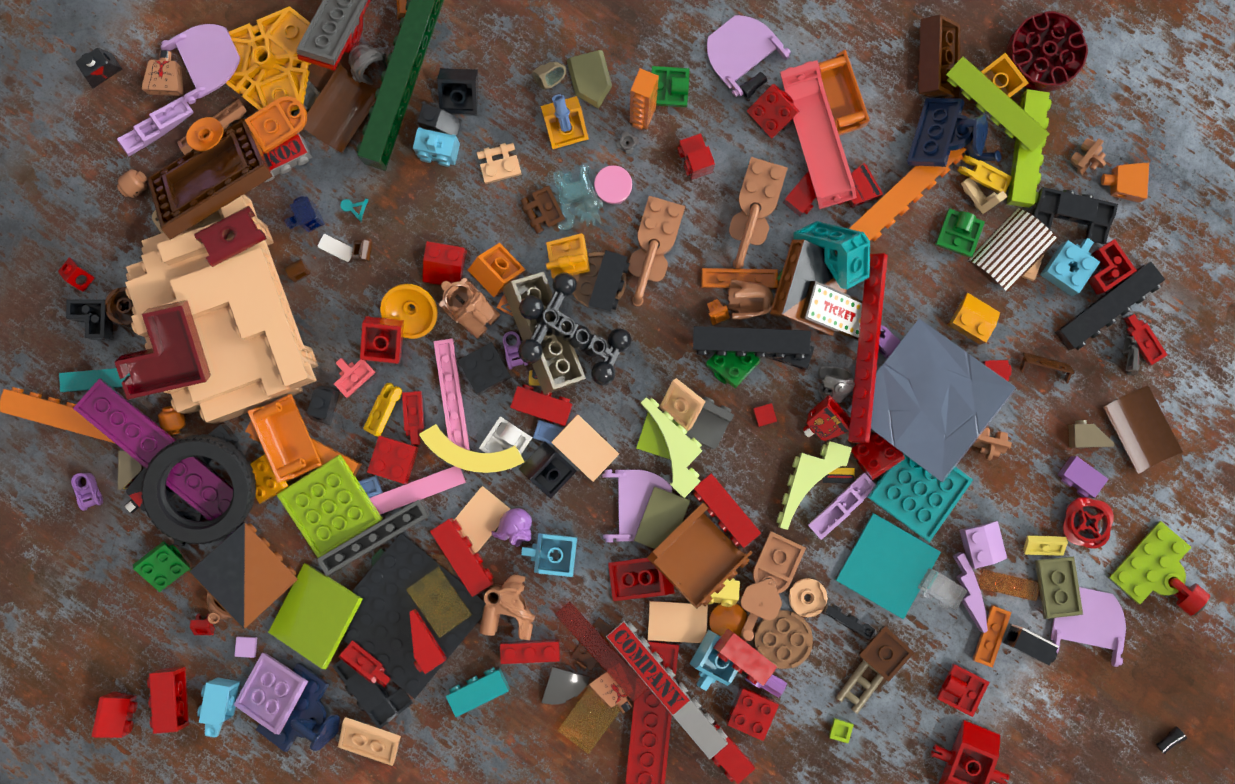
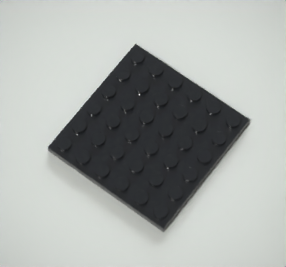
M401 533L352 591L363 598L342 639L348 644L353 640L383 664L382 667L385 669L383 673L415 699L446 661L426 674L423 671L419 672L413 663L416 660L413 652L410 611L417 610L448 659L482 618L486 603L477 595L472 597L463 583Z

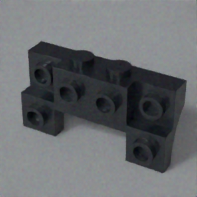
M1042 187L1039 190L1036 208L1033 209L1032 215L1049 230L1051 229L1053 218L1088 225L1086 238L1096 243L1106 244L1111 225L1116 216L1118 204L1094 199L1089 194H1082L1081 196L1071 190L1059 191Z
M342 659L332 666L346 684V691L351 696H355L358 700V707L362 711H366L379 729L414 703L402 688L389 696L379 683L375 682L373 684Z

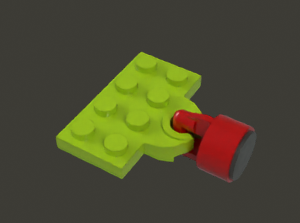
M1159 521L1108 577L1137 604H1141L1152 591L1164 596L1173 594L1178 598L1176 605L1189 616H1195L1201 612L1211 599L1210 594L1197 583L1189 588L1185 585L1186 573L1179 561L1192 547L1162 521Z

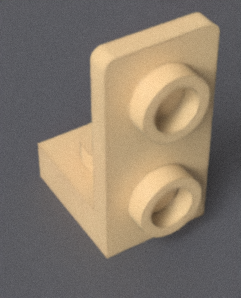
M970 177L961 183L964 192L971 197L975 207L982 214L1007 198L1004 191L998 195L994 192L986 198L976 182L970 179Z

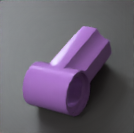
M772 674L764 686L758 682L756 685H753L758 688L761 687L779 698L783 694L787 683Z

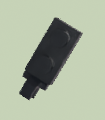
M834 604L824 607L822 613L870 640L875 629L869 624L861 625L857 623L858 619L850 614L844 615L841 613L842 609Z

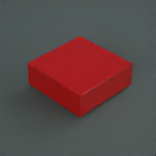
M772 403L753 408L758 427L777 422Z

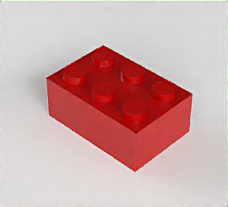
M186 667L162 668L150 673L147 685L151 695L148 704L152 712L150 727L151 729L153 728V734L177 732L188 726Z

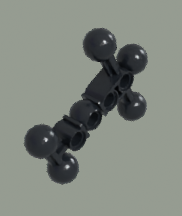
M562 272L553 279L552 286L555 292L546 309H544L543 302L539 297L528 295L521 300L519 305L520 314L529 320L536 319L538 323L531 338L524 340L519 345L518 354L523 362L532 364L539 361L543 353L541 342L547 331L557 337H563L564 341L568 340L573 348L581 349L582 352L585 351L588 356H600L604 359L596 363L591 371L592 379L596 384L608 385L614 380L615 369L613 365L619 353L626 351L631 346V335L625 329L616 328L612 330L607 340L610 348H607V343L603 338H597V335L591 334L587 327L574 323L571 318L558 311L564 297L572 295L576 290L577 282L572 274ZM546 313L550 316V322L545 319ZM562 323L566 326V332L561 328ZM578 333L582 336L581 342L577 338ZM594 343L597 344V346H598V351H595V350H594V348H593Z

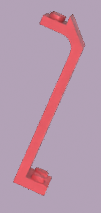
M809 61L803 65L781 71L780 76L784 90L791 96L794 106L800 111L793 118L815 190L819 209L857 198L853 178L824 90L818 61Z

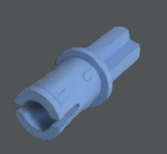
M557 94L552 97L556 111L555 117L559 119L563 132L570 131L571 123L568 116L570 110L566 107L564 95Z

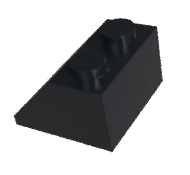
M440 68L437 78L439 109L450 114L477 115L478 70Z
M546 441L519 468L550 499L577 472Z

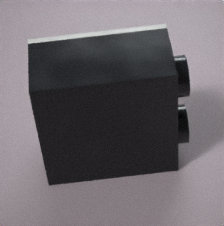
M1014 624L1011 625L1003 641L1004 644L1049 666L1057 657L1058 645Z

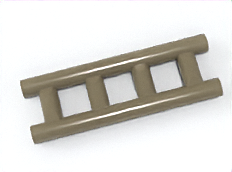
M863 659L835 698L841 702L845 698L854 704L851 710L858 714L881 683L883 677ZM867 667H870L877 673L871 683L861 676ZM856 682L866 689L860 698L850 692Z

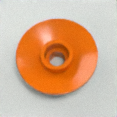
M212 117L197 120L190 126L187 132L186 140L188 145L196 151H206L213 148L222 138V124Z

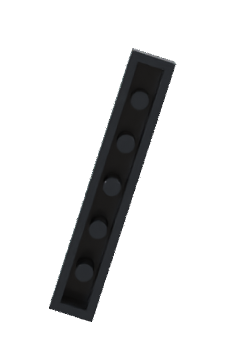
M1152 262L1142 265L1136 272L1125 278L1058 329L1055 334L1068 350H1079L1087 344L1085 341L1089 337L1095 338L1101 333V328L1104 326L1109 327L1117 321L1115 318L1121 314L1123 316L1131 310V305L1141 303L1147 298L1145 296L1147 293H1153L1161 288L1160 283L1165 278Z
M694 326L693 352H696V355H708V352H716V356H727V353H735L737 357H747V354H755V357L765 358L766 354L774 355V358H786V355H792L794 359H805V356L810 355L811 331L703 326Z

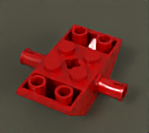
M963 719L951 751L936 744L933 746L935 751L931 750V757L946 762L939 784H989L990 780L999 784H1007L1008 782L1003 779L1009 781V774L995 769L999 758L1001 735Z

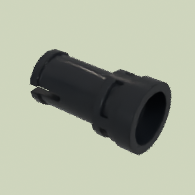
M759 72L750 81L740 85L743 96L746 99L750 98L755 93V90L767 82V78L762 72Z
M1175 726L1169 732V735L1159 743H1156V746L1162 753L1166 754L1176 744L1185 741L1187 737Z

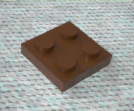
M883 626L858 655L889 682L914 652L886 626Z

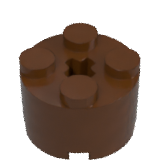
M127 287L116 288L109 293L105 300L107 316L117 324L132 327L133 303L126 294L125 289Z

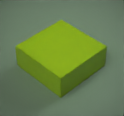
M834 718L829 738L849 744L854 724Z

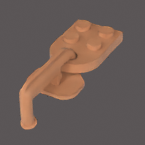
M754 157L750 158L739 195V206L742 211L733 216L729 228L731 237L741 241L736 259L733 261L734 268L741 269L744 266L749 244L761 245L765 242L769 231V225L765 218L776 208L787 167Z
M652 196L648 197L637 236L641 249L632 253L628 269L633 276L640 277L632 299V303L635 306L643 304V295L648 280L659 282L665 277L668 262L664 254L668 253L674 246L685 210L683 205Z
M769 532L753 569V581L755 584L746 587L741 598L742 608L750 612L740 634L741 639L751 641L754 638L752 630L758 617L764 620L776 618L782 606L779 593H782L789 587L805 552V547L774 532Z

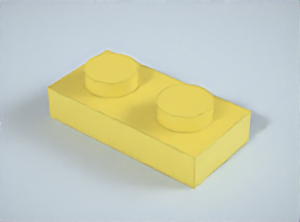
M1027 536L1023 550L1025 555L1063 556L1068 541L1066 537Z

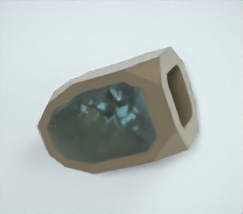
M549 62L533 70L532 75L537 85L546 90L552 88L564 78L566 67L559 62Z

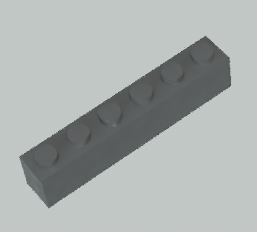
M422 499L417 500L321 556L317 561L326 576L332 575L431 517V514Z

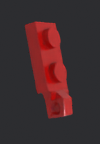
M1130 314L1124 318L1129 327L1127 328L1129 336L1135 338L1138 349L1149 366L1167 356L1166 351L1148 323H1144L1143 320L1139 321L1135 314Z
M422 391L402 392L404 431H406V436H410L411 445H420L419 434L425 430Z
M353 640L340 654V659L373 684L377 682L385 687L390 681V678L383 673L385 671L382 667L383 664Z

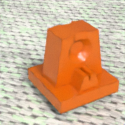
M718 299L707 304L712 326L730 318L727 306L723 307Z

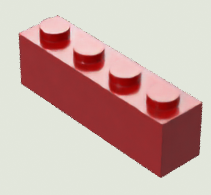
M712 473L694 488L695 492L693 495L699 502L702 500L708 507L706 511L712 517L716 516L720 520L717 524L724 532L727 530L732 535L730 539L737 547L739 545L742 548L746 547L761 534Z
M450 518L431 530L430 533L473 597L494 583L492 580L494 576L488 568L485 569L482 565L483 559L478 552L475 553L471 548L473 544L469 537H464L460 531L462 526L458 520Z

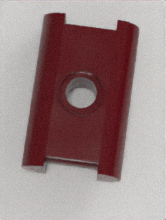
M250 206L194 234L196 240L204 244L209 254L205 258L212 267L267 239L265 233L257 229L252 219L255 214ZM234 232L233 239L228 241V234Z

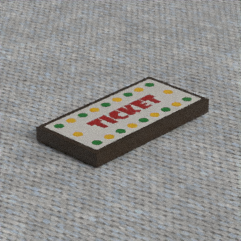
M811 281L801 318L858 341L862 301L817 281Z

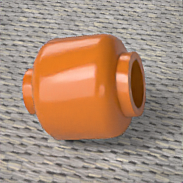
M172 406L163 407L162 411L158 414L160 428L168 432L169 435L180 433V429L186 426L184 413L175 411Z

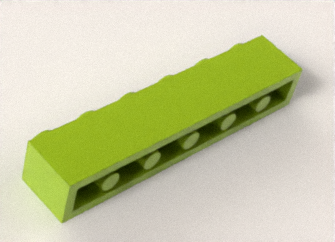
M964 56L946 74L949 77L947 81L955 88L957 85L963 89L961 93L968 100L973 98L977 102L975 106L983 113L989 112L992 115L990 119L998 126L1002 124L1006 128L1004 132L1012 139L1017 137L1021 141L1019 145L1025 151L1030 149L1033 152L1050 134Z
M1027 89L1021 96L1020 107L1044 129H1047L1049 118H1046L1047 111L1051 107L1050 93ZM1016 137L1010 175L1012 179L1009 184L1006 205L1030 208L1037 202L1039 196L1036 190L1037 184L1041 180L1039 168L1044 159V155L1041 153L1046 139L1032 152L1030 149L1025 151L1019 145L1021 141Z

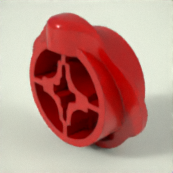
M1087 497L1073 500L1066 510V518L1063 524L1065 537L1074 545L1085 546L1091 549L1102 547L1110 538V530L1114 520L1113 511L1107 503L1100 500H1093ZM1082 508H1092L1096 510L1098 514L1093 516L1089 515L1087 511L1084 512ZM1078 513L1079 524L1074 527V516ZM1090 519V526H1086L1085 523ZM1102 519L1103 528L1101 533H1099L1098 521ZM1086 530L1089 532V534H1092L1094 538H1085L1081 536L1079 532Z

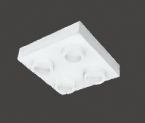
M500 416L479 449L485 453H493L516 445L520 454H522L532 440V437Z

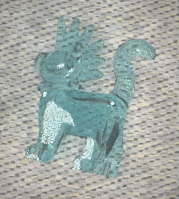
M589 165L580 167V180L572 183L570 182L572 179L571 172L564 174L562 171L553 173L555 185L559 191L561 211L567 219V222L560 224L559 228L569 230L575 224L574 215L571 213L569 206L578 201H581L582 204L577 206L575 210L579 211L577 213L578 217L582 215L581 223L586 218L587 227L590 224V220L593 226H596V220L599 224H602L598 209L603 207V202L597 198V193L594 192V187L588 177L590 174Z

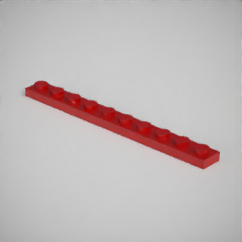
M885 253L870 254V277L864 281L854 379L855 385L848 441L852 443H869L888 260V255Z

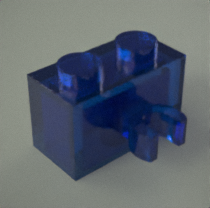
M307 196L298 197L293 201L294 203L290 204L295 216L284 220L289 229L300 225L308 233L325 225L316 204Z

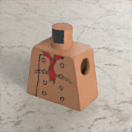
M161 50L159 60L148 61L142 84V90L148 95L184 96L181 66L176 61H171L172 52Z
M620 663L587 685L608 709L617 704L622 713H625L632 708L626 697L633 692V689Z

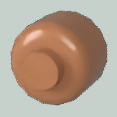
M130 169L118 178L117 188L125 197L135 198L147 189V177L141 171L138 172Z

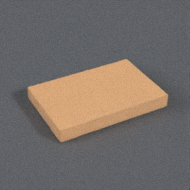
M578 414L551 441L592 482L619 455Z
M482 486L454 520H458L462 526L460 531L464 537H469L473 544L471 548L476 553L492 536V531H496L501 517L510 508Z
M650 601L648 640L701 643L707 630L708 604L706 606L702 604L696 609L691 603Z
M345 717L342 723L338 748L393 766L401 736Z

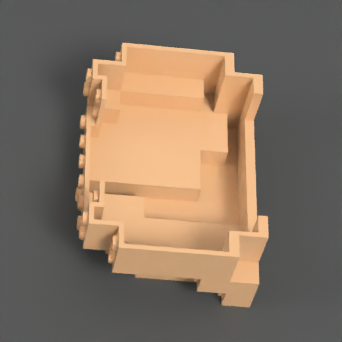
M245 195L221 207L215 213L171 240L165 233L142 240L143 255L141 257L143 261L126 267L128 281L125 282L127 286L125 291L128 298L132 300V311L134 314L131 316L133 320L131 325L136 334L145 337L147 342L145 343L146 350L151 349L152 344L142 313L148 308L188 300L211 376L207 382L164 391V393L171 394V404L175 411L177 410V412L192 414L199 411L203 420L213 424H219L248 413V410L266 406L288 394L294 396L302 393V386L316 381L312 368L318 367L312 348L303 345L271 257L268 245L274 242L269 228L257 218L252 201ZM250 206L255 214L252 219L257 229L262 230L267 239L212 267L205 258L209 254L204 244L197 241L194 234ZM234 232L228 234V241L233 239Z

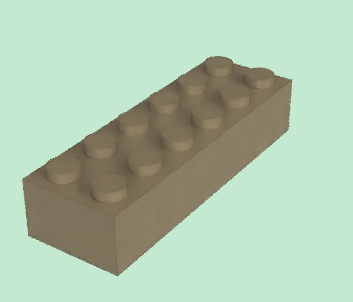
M544 272L513 280L502 288L523 341L531 338L538 323L536 319L529 320L520 314L519 305L521 300L528 295L539 297L543 302L544 309H546L553 295ZM546 313L545 319L550 322V316ZM562 323L561 328L566 332V326ZM547 331L541 342L543 349L542 357L536 363H532L544 395L575 385L586 379L575 349L569 344L568 340L564 341L563 337H557Z

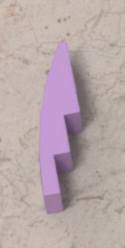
M182 96L149 114L150 118L133 126L134 130L117 138V141L129 157L168 133L194 112Z
M862 473L816 516L808 526L822 540L864 501L875 486V483L865 473Z
M958 552L953 555V558L962 573L956 576L966 593L959 598L978 630L985 633L988 629L981 591L965 554Z

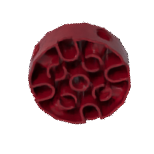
M1047 11L1032 15L1023 21L1010 37L1006 54L1028 81V84L1025 86L1026 88L1042 92L1055 91L1068 84L1084 67L1088 55V45L1082 34L1083 30L1076 21L1068 15Z

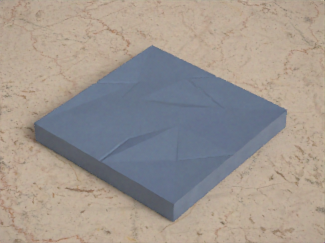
M918 319L876 373L871 430L943 483L1015 392L1016 387L924 321ZM852 405L847 410L850 414Z

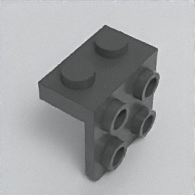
M704 396L703 400L706 402L692 429L687 431L685 435L690 438L694 437L698 442L715 449L728 424L732 421L734 414L731 413L732 410L724 405L718 407L714 405V400Z

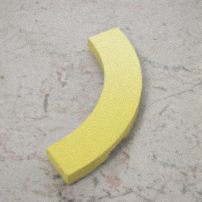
M437 424L419 434L424 443L438 457L464 470L483 473L498 472L516 467L525 462L516 445L493 453H480L464 449L447 438Z

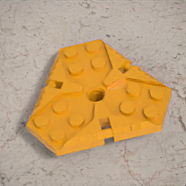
M289 6L256 20L257 25L252 26L248 23L229 31L230 37L240 56V62L236 71L226 82L229 87L238 94H242V97L258 110L285 96L293 97L304 104L310 73L308 66L311 63L298 59L297 47L310 25L308 20ZM298 106L293 107L292 110H291V112L294 111V110L299 109V107H298Z

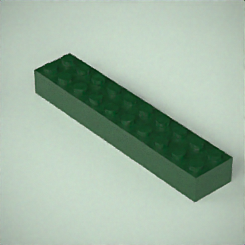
M408 0L406 3V15L400 20L399 27L401 29L399 35H396L394 38V50L388 55L387 70H384L382 73L381 87L375 93V105L370 108L369 122L363 128V140L358 143L356 149L357 156L365 165L383 171L387 169L444 0Z

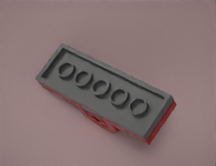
M323 0L297 47L298 59L335 71L344 52L350 53L353 48L359 45L363 31V15L371 0Z

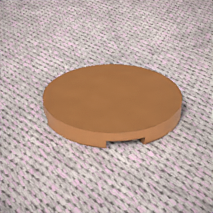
M603 252L589 253L590 271L573 275L577 282L573 295L579 303L588 308L604 257ZM623 273L621 279L624 281L623 289L621 292L618 291L616 296V299L619 300L623 296L626 288L625 273Z
M779 610L778 615L773 620L762 619L755 631L754 641L756 650L775 664L777 668L789 669L799 666L808 658L812 650L813 636L811 628L804 618L792 611Z

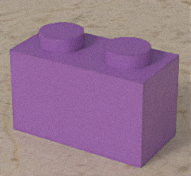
M1071 456L1058 473V476L1062 478L1061 481L1065 485L1075 487L1080 496L1095 498L1108 481V478L1078 456Z

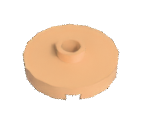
M810 578L800 579L795 582L790 588L788 595L789 604L793 611L807 618L820 614L828 600L827 592L823 585ZM806 594H810L811 596L809 601H805L804 596Z

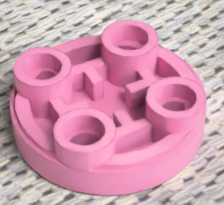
M614 165L607 166L596 175L594 181L595 192L605 203L621 204L631 193L632 179L624 168Z

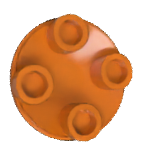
M719 604L710 615V628L712 632L719 636H722L729 629L740 637L748 617L744 609L738 604L731 607Z

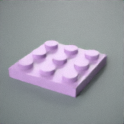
M262 653L236 699L234 706L274 734H280L308 681L267 653Z

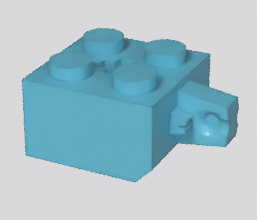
M418 127L413 150L423 162L431 163L432 160L439 162V165L449 167L450 164H456L460 142L456 135Z
M1086 238L1081 245H1075L1069 240L1062 243L1040 275L1070 296L1079 294L1100 263L1089 252L1094 242Z
M538 533L537 544L533 543L532 548L522 547L521 555L531 556V561H535L534 573L573 577L578 537ZM554 550H558V553L561 554V558L558 557V560H554V556H551V552H554Z
M710 630L707 631L690 662V665L700 671V678L696 685L705 691L716 680L728 686L732 683L738 672L731 667L733 663L730 660L725 662L721 658L718 659L717 654L719 652L713 647L721 636Z
M215 678L203 686L201 692L203 702L199 706L198 716L200 717L199 723L205 724V736H219L223 722L234 716L236 708L234 703L238 697L240 681Z

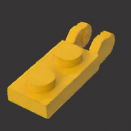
M964 155L962 161L975 167L972 171L966 167L959 166L957 170L959 173L970 177V179L997 193L1002 191L1006 193L1012 176L981 160L978 161Z
M389 382L384 385L363 430L374 436H381L396 401L401 397L402 390L400 387L394 386Z

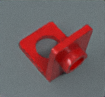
M70 257L58 270V273L67 283L82 292L94 280L93 275L80 268ZM79 275H85L86 282L77 284L76 278Z

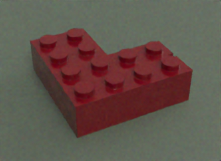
M188 300L148 308L142 313L152 348L121 355L115 361L120 379L125 378L122 381V386L127 400L207 382L211 373Z

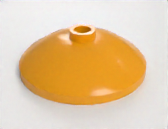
M413 284L394 286L385 294L380 306L382 318L404 320L403 337L409 339L420 338L428 334L436 324L438 309L433 297L423 288Z

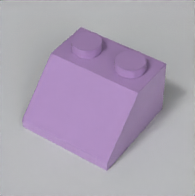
M998 521L960 529L965 554L971 568L976 569L1007 559Z

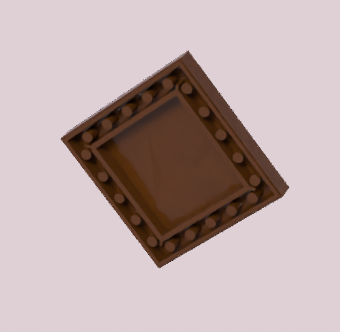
M244 118L225 129L221 140L216 146L206 151L191 150L186 155L149 176L148 182L161 230L171 240L273 176L260 145Z

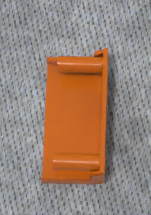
M845 49L838 53L836 57L818 63L824 90L839 136L862 129L870 121Z
M288 394L266 406L247 411L277 483L289 481L322 465L292 394Z

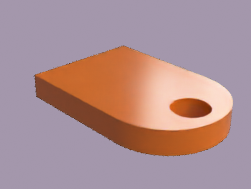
M285 96L276 99L245 119V122L263 152L268 153L298 134L305 127L307 111L300 101L293 97ZM298 106L300 108L299 114L292 116V108Z

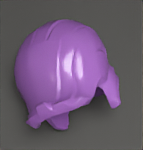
M510 509L501 517L497 532L492 531V535L501 540L509 538L511 545L518 547L522 542L531 540L530 528L532 519L523 509Z

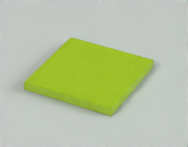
M341 454L277 494V497L317 558L344 544L383 519Z
M304 563L297 576L298 580L289 591L268 633L321 669L326 670L363 598L309 564Z

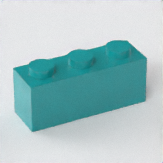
M492 667L484 671V676L480 678L474 676L466 680V685L460 687L458 684L449 689L450 693L446 695V698L455 717L510 690L501 668L495 670Z

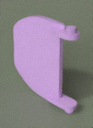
M735 15L708 36L707 41L710 64L729 89H733L731 92L735 97L743 95V91L735 81L774 50L785 60L789 59L791 54L788 48H783L782 42L766 25L747 16Z
M215 24L198 25L176 35L169 41L164 40L161 42V50L171 51L178 48L196 89L185 94L183 97L185 102L189 104L195 103L196 99L202 98L223 86L232 77L240 62V56L230 34L223 26Z
M604 470L605 474H602V478L618 477L619 534H603V539H605V542H613V538H616V541H633L653 488L657 487L672 493V487L663 478L648 471L615 470V473H612V470Z
M1079 587L1083 615L1054 618L1051 632L1052 643L1060 647V640L1063 639L1112 649V666L1118 667L1122 665L1123 658H1121L1124 647L1126 623L1118 600L1113 594Z

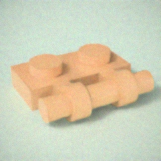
M503 143L499 147L491 149L488 147L484 148V151L477 152L478 159L486 158L487 163L480 164L485 184L522 175L517 155L509 157L508 152L515 150L514 143L507 145ZM503 154V159L493 161L492 156Z

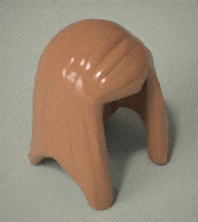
M731 280L728 289V300L730 303L728 308L737 312L732 313V319H748L767 314L771 310L774 295L768 287L739 280Z

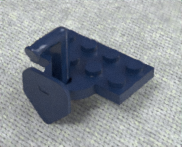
M926 98L907 163L909 166L946 167L950 151L959 150L963 147L966 149V156H970L978 161L999 162L1001 160V153L998 150L995 152H983L988 134V122L985 115H980L977 118H968L961 115L964 106L963 99Z
M297 663L293 671L306 679L308 683L281 733L274 734L260 723L256 731L284 752H288L297 736L311 741L310 749L318 751L337 735L340 717L338 715H331L326 719L325 708L320 702L330 684L302 663Z

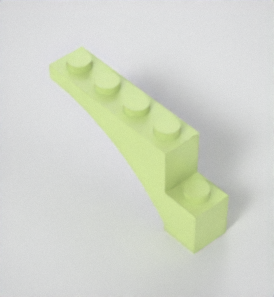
M646 397L640 404L649 412L658 425L669 451L672 468V482L670 485L685 498L700 482L698 479L700 475L693 468L688 470L687 467L702 452L700 449L702 445L694 437L690 439L685 435L687 431L680 424L676 426L672 422L674 418L668 412L662 413L658 409L660 405L653 398L648 399Z
M828 441L826 445H822L820 452L822 459L800 453L799 457L795 456L793 462L795 471L793 475L790 474L787 485L790 488L788 494L785 493L783 496L782 504H784L783 512L778 514V527L788 530L798 505L810 489L833 470L840 466H847L851 447Z

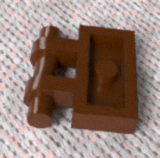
M549 185L532 193L534 201L529 203L527 197L520 200L523 206L522 210L527 214L530 220L529 224L531 228H534L536 234L543 232L541 224L546 222L548 228H551L566 220ZM537 207L539 208L542 216L538 218L536 217L533 209Z

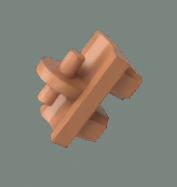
M1086 138L1081 149L1087 152V154L1083 156L1076 152L1072 156L1070 163L1077 168L1078 174L1083 175L1089 166L1091 170H1095L1096 167L1103 168L1106 165L1103 159L1106 155L1101 152L1103 140L1098 138L1095 142Z
M985 428L972 445L980 448L981 453L986 454V460H991L993 456L999 457L1000 453L1005 454L1007 449L1011 448L1012 442L1008 441V433L1000 431L993 438L989 437L990 429Z

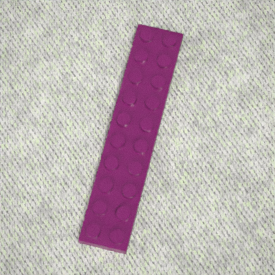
M101 378L98 379L73 408L145 468L148 467L149 462L161 449L176 441ZM189 457L178 462L172 468L166 480V485L209 521L222 515L229 507L233 497V487L197 457Z

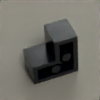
M66 299V319L85 321V338L90 340H113V321L107 316L105 300Z

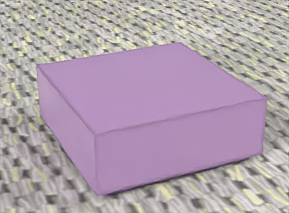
M237 636L235 657L255 658L257 637Z

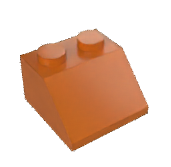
M501 243L496 244L477 256L468 269L472 276L493 297L503 292L502 288L516 280L526 270Z

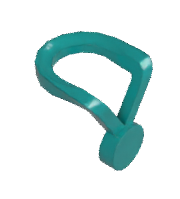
M365 198L364 201L354 204L349 199H344L340 206L345 212L351 211L362 222L369 199ZM362 206L359 215L353 207Z

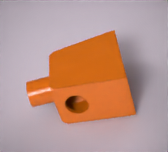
M1149 163L1118 165L1112 169L1111 174L1102 175L1101 185L1111 186V196L1140 203L1147 199Z

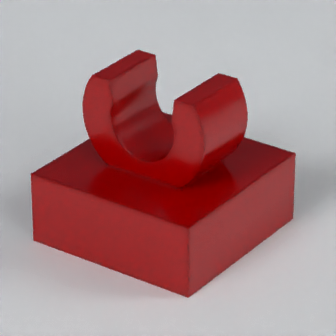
M198 613L195 617L196 620L190 621L189 627L194 635H214L215 627L208 621L209 614H207L205 620H201L202 616Z

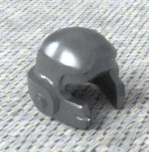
M358 45L353 48L348 60L351 66L352 78L355 81L373 85L372 80L363 73L368 65L375 61H378V65L383 71L387 70L385 52L372 48L369 45Z
M819 367L818 377L824 378L822 380L823 383L819 385V393L822 399L830 395L837 403L846 400L847 396L854 389V376L849 371L839 367Z

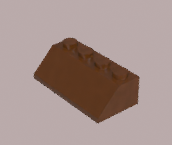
M941 14L923 18L919 28V94L929 98H959V86L957 85L955 88L947 81L949 77L946 74L960 60L961 24Z

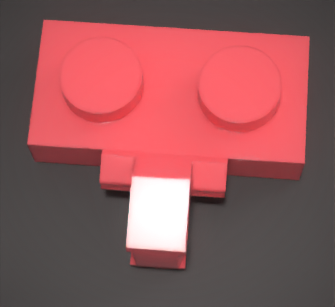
M340 358L336 364L342 370L339 373L342 377L334 385L348 398L376 372L365 360H359L356 364L353 362L348 364L343 358Z

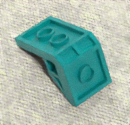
M819 221L793 232L794 240H806L821 248H825V263L840 288L847 290L870 277V240L864 232Z

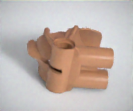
M466 278L452 284L448 281L442 283L441 287L444 293L443 300L439 303V306L455 322L464 326L477 340L487 331L488 328L485 325L487 323L490 326L493 325L501 316L488 303L483 294ZM457 294L465 301L463 304L455 298Z
M512 575L506 582L504 581L503 585L495 584L485 593L484 601L486 604L483 609L479 633L495 635L498 629L500 614L516 618L519 625L518 635L520 639H531L532 622L536 615L532 614L526 607L525 599L521 595V591H524L525 586L523 582H525L526 576ZM491 592L497 593L499 599L493 598Z

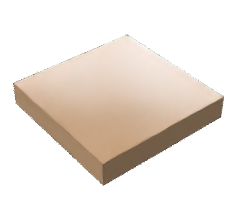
M676 378L672 381L659 408L664 412H668L677 423L689 431L692 429L706 401Z

